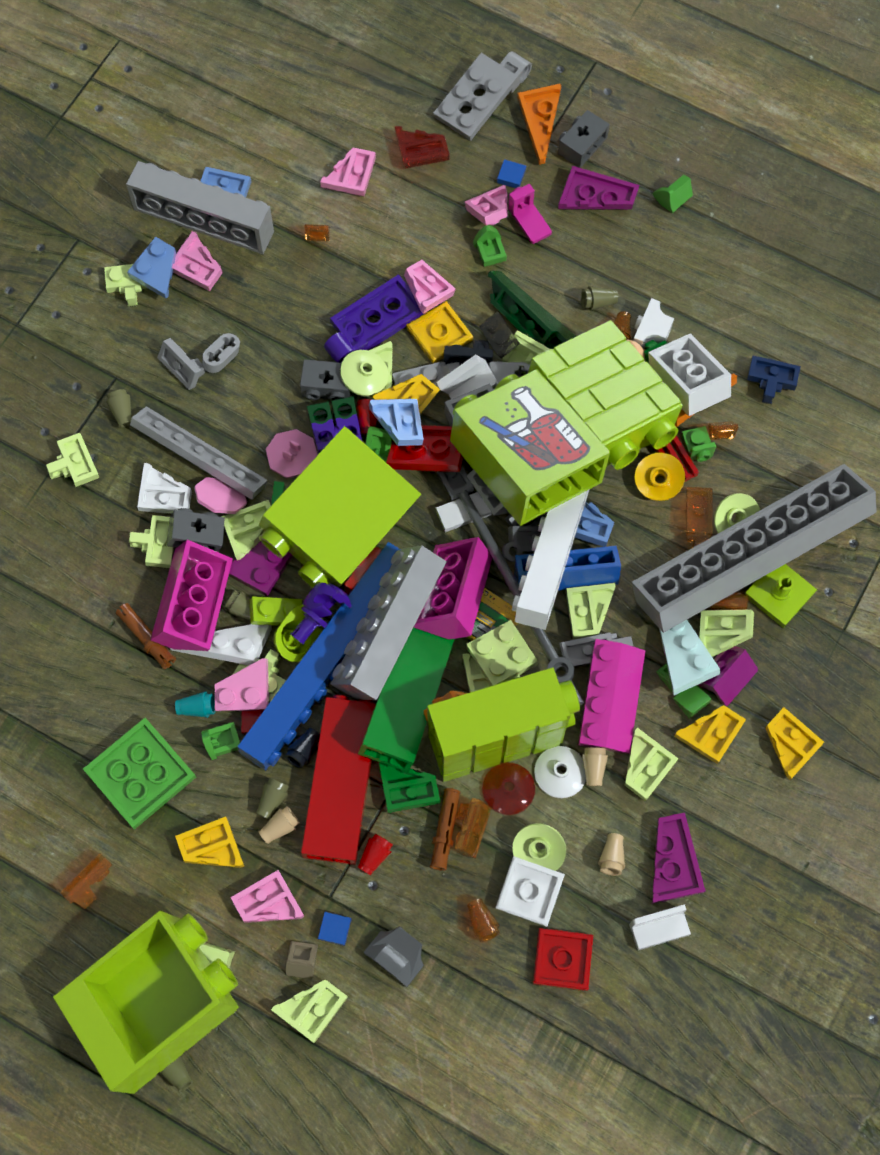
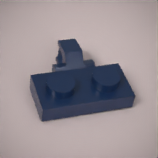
M753 355L747 380L760 383L759 388L764 389L762 402L772 404L775 392L781 393L782 388L795 391L801 366Z

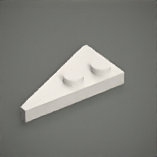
M250 624L214 631L209 651L170 649L171 651L251 665L258 661L272 627L271 625Z

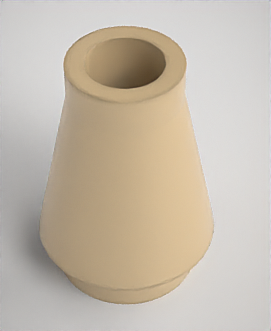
M585 748L582 759L586 775V786H602L608 759L606 749Z
M286 806L284 809L280 808L258 832L263 840L269 844L273 840L296 830V826L300 822L292 810Z
M608 834L598 862L599 866H601L600 871L606 875H621L622 870L625 868L624 837L620 834Z

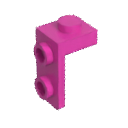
M528 184L524 187L515 188L509 194L508 210L529 241L535 244L550 236L552 230L533 204L535 190Z

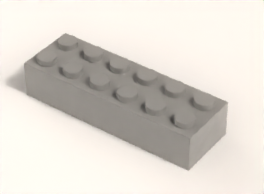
M138 161L126 183L134 210L245 249L264 254L274 233L271 209L266 203L245 198L239 193L227 192L219 186L204 184L195 178L189 179L175 171L160 169L152 163L146 164Z
M422 545L403 548L395 552L391 559L392 566L389 572L385 573L379 583L381 587L377 595H374L369 601V610L356 627L357 634L354 640L348 643L344 651L346 655L342 663L338 664L333 671L332 686L356 700H377L447 561Z

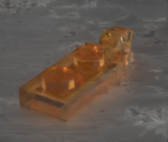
M687 487L686 536L687 542H693V548L710 539L713 534L712 488Z

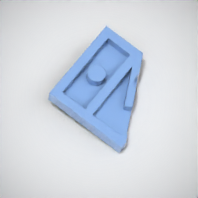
M417 399L370 400V411L397 446L423 444L424 439Z

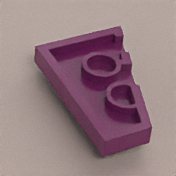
M685 812L658 818L652 904L704 893L705 887Z

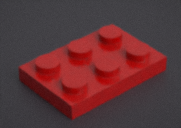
M421 425L424 439L423 444L397 446L392 441L386 461L394 470L460 472L464 457L450 441L452 426Z

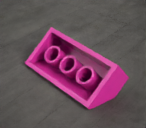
M479 537L435 545L433 553L447 562L414 628L448 640L471 636L492 562V556Z
M186 540L175 549L151 641L177 650H210L233 558L190 540Z
M595 639L579 733V746L605 748L609 751L630 754L645 650L624 643Z

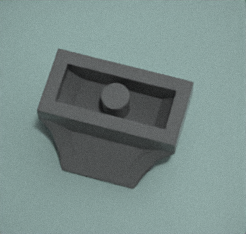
M400 926L388 932L380 931L364 951L368 958L406 988L424 967L421 960L422 944Z

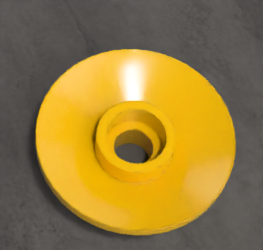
M654 453L646 456L638 464L635 471V483L639 492L653 501H666L675 497L681 491L685 482V471L682 464L677 458L667 453ZM658 476L665 478L662 483H657L655 479Z

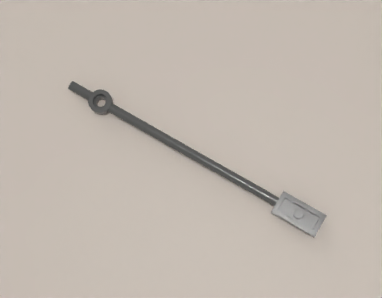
M461 466L460 472L436 471L450 499L454 501L460 498L514 598L516 595L520 596L522 591L519 590L518 582L469 496V493L474 491V486L468 479L463 466ZM530 626L550 662L547 669L554 667L555 673L559 670L566 672L564 676L556 674L559 683L568 680L572 682L574 667L571 661L564 657H558L543 629ZM574 685V688L578 696L579 705L581 706L584 702Z

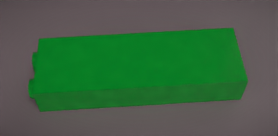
M413 627L377 698L358 752L359 755L409 772L414 763L427 724L424 710L427 709V705L432 704L436 697L454 639L448 640Z

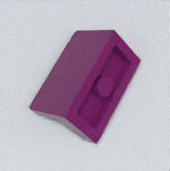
M737 646L718 654L714 661L720 668V674L699 684L700 687L714 692L725 706L732 702L758 671L757 666L746 649Z

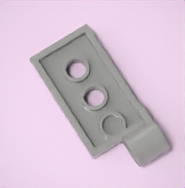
M513 51L509 52L500 64L481 53L434 111V118L471 141L509 92L513 93L519 84L527 78L531 71L532 63ZM479 88L486 91L482 96H475L473 94ZM463 106H470L472 108L467 114L459 111Z

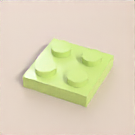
M511 620L466 644L468 652L490 686L510 681L538 665V660Z

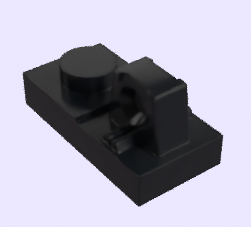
M474 340L473 348L461 345L444 346V362L446 365L459 362V365H461L474 355H478L486 360L487 364L493 362V350L490 349L489 341Z

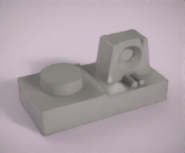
M171 338L163 341L157 358L188 390L194 388L198 378L206 371L198 358L191 360Z

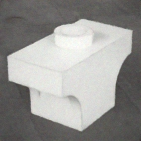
M651 298L644 316L639 315L634 329L637 332L633 341L641 345L643 349L645 348L644 344L651 340L656 341L658 344L664 340L667 341L674 318L665 315L661 311L660 301Z

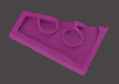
M572 166L558 209H632L640 185Z
M260 541L241 560L237 561L236 559L232 562L229 576L267 597L293 555L287 552L283 558H279Z

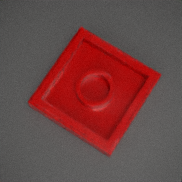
M539 928L533 984L588 991L593 935Z

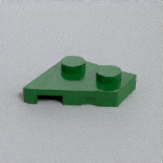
M379 762L388 813L440 804L435 775L425 772L418 773L411 768L409 772H405Z

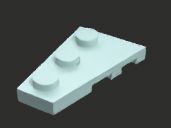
M687 620L664 633L659 628L673 695L720 674V668Z

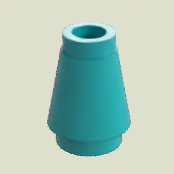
M202 692L178 699L175 702L177 715L208 718L209 715H213L216 712L215 697L213 694Z

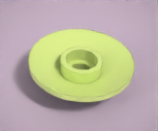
M357 350L349 353L344 358L340 367V376L344 385L351 392L360 396H373L381 392L388 381L389 374L385 362L371 351ZM363 367L368 368L370 372L364 371Z
M742 493L732 494L724 498L718 505L714 515V525L717 533L719 534L760 511L758 503L751 496ZM735 513L736 518L734 521H732V515Z
M540 823L527 825L517 833L513 841L512 850L514 857L554 871L558 870L565 860V841L561 834L549 825ZM543 843L545 848L539 849L536 844Z

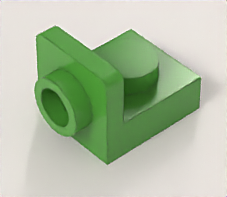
M706 426L682 431L681 438L685 450L692 461L703 462L713 456L716 444L715 442L711 443Z

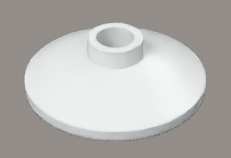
M557 746L547 749L536 761L534 769L536 783L544 793L551 797H571L577 794L586 782L583 759L578 752L571 748ZM564 766L566 773L559 774L556 768Z

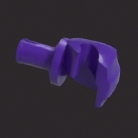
M321 582L315 585L304 600V606L301 608L305 612L303 614L305 617L290 634L304 644L317 626L324 628L328 626L321 617L332 614V611L329 609L335 602L343 603L351 608L352 605L348 595L333 584Z

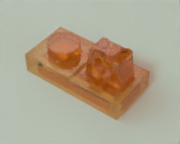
M472 798L471 803H461L456 816L463 824L456 836L454 849L466 857L476 859L492 809L480 799Z
M101 853L98 854L61 891V894L71 904L76 902L86 909L97 898L89 886L93 885L96 881H102L109 874V868L112 864Z

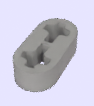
M230 333L221 335L204 351L202 357L203 368L210 373L221 371L239 353V338ZM218 356L217 362H216V361L209 362V359H210V360H214V359Z

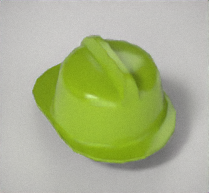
M303 604L294 607L288 613L274 634V645L277 653L290 662L301 661L324 630V627L317 626L304 644L290 634L305 617L303 615L305 612L301 610L304 606Z

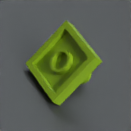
M784 564L756 580L745 592L744 596L784 628L815 594L817 589L788 565Z

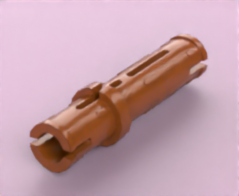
M128 603L121 605L120 608L123 611L121 612L117 609L116 615L144 645L145 652L151 654L163 669L169 668L172 665L169 661L174 663L176 657L164 645L151 641L152 631Z
M445 788L443 791L436 837L432 839L434 848L429 867L440 871L447 870L449 851L454 844L452 834L461 792L453 788Z

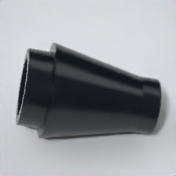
M308 728L303 735L286 749L285 758L298 768L307 765L320 739V734L316 730Z

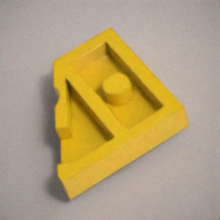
M420 374L377 393L372 398L374 400L417 399L419 414H421L440 389Z
M723 705L711 714L701 717L684 729L678 730L674 737L718 764L746 719Z
M785 707L765 727L785 775L789 780L795 776L824 743L823 740Z
M227 817L175 836L185 863L244 867Z

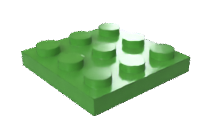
M146 718L142 719L83 768L134 830L196 778V775Z

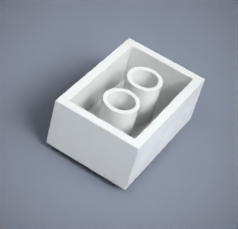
M691 333L648 352L649 365L660 376L662 382L666 383L679 398L683 405L682 409L688 416L731 397V374Z

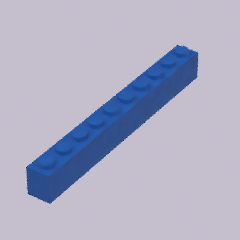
M390 542L385 545L349 594L351 608L345 604L341 605L328 623V626L324 628L238 745L239 753L265 771L270 765L274 766L281 756L280 750L285 744L289 745L297 734L296 728L300 723L304 724L309 719L312 710H310L315 702L320 703L326 695L327 689L325 688L334 678L332 677L333 671L338 664L342 663L346 655L344 654L345 648L350 641L354 640L357 634L356 627L359 621L366 616L369 610V601L374 595H377L381 587L379 585L380 580L385 573L389 572L392 566L391 559L395 552L400 550L398 547Z

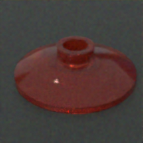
M502 763L493 767L486 774L482 792L486 803L492 810L503 815H515L526 810L532 803L535 795V782L532 775L523 766L515 763ZM508 782L514 785V789L511 791L504 788V785Z

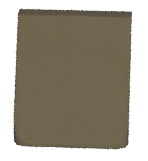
M291 941L286 961V975L312 979L318 945Z

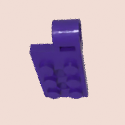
M398 274L331 317L330 322L338 333L331 336L325 342L324 348L335 362L342 363L349 353L357 350H371L405 328L408 323L424 314L420 311L410 287ZM391 302H396L400 307L397 310H390L387 308V305ZM370 315H377L380 317V320L376 323H371L367 318Z

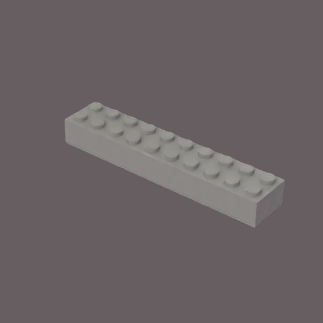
M843 464L632 581L636 603L664 633L877 512L876 491L848 466Z

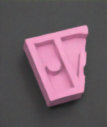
M352 148L346 154V157L334 166V170L327 177L321 179V187L365 196L376 159V152Z
M500 186L465 201L466 210L486 226L497 224L501 219L507 217L506 186Z
M192 231L176 254L175 263L172 266L173 273L210 291L221 276L222 269L216 260L211 257V253L206 246L204 247L196 232Z
M423 260L406 268L404 277L423 314L449 299L455 293L456 289Z
M262 658L215 684V711L265 710L269 705L268 659Z
M279 870L231 897L244 923L292 920L304 917Z

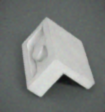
M474 355L436 382L440 390L449 394L451 399L489 383L492 388L498 384L486 360L478 355Z
M685 905L633 919L629 925L637 950L689 936L691 933L684 915L686 911Z

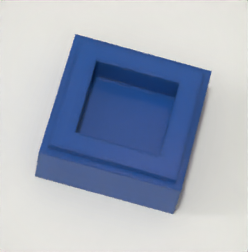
M504 159L497 183L513 188L520 187L526 171V165Z
M324 912L318 940L345 946L352 919Z

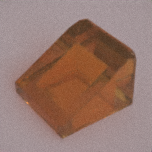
M305 224L306 240L330 241L331 227L329 225Z
M732 421L712 422L708 425L710 439L712 440L734 439L739 428L738 424Z

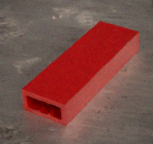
M333 695V698L326 697L301 851L302 857L305 859L356 865L372 761L370 758L359 755L358 752L375 706L373 700L352 701L342 695Z

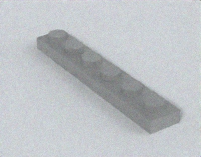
M147 406L131 418V426L248 498L253 499L266 488L268 480Z

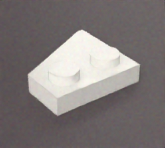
M144 463L138 510L172 514L175 509H190L191 488L181 482L174 481L173 477L166 473L162 474L155 470L152 465Z

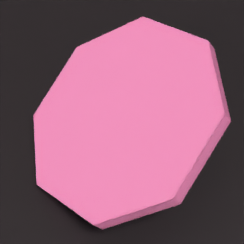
M297 429L276 434L266 448L270 469L287 479L299 476L317 457L314 439Z
M206 477L194 487L198 503L214 513L236 514L247 504L244 494L217 478Z

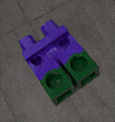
M354 397L332 401L336 426L333 423L329 402L307 406L318 454L344 426L362 441Z

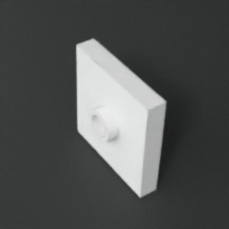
M513 856L496 909L547 927L565 874Z

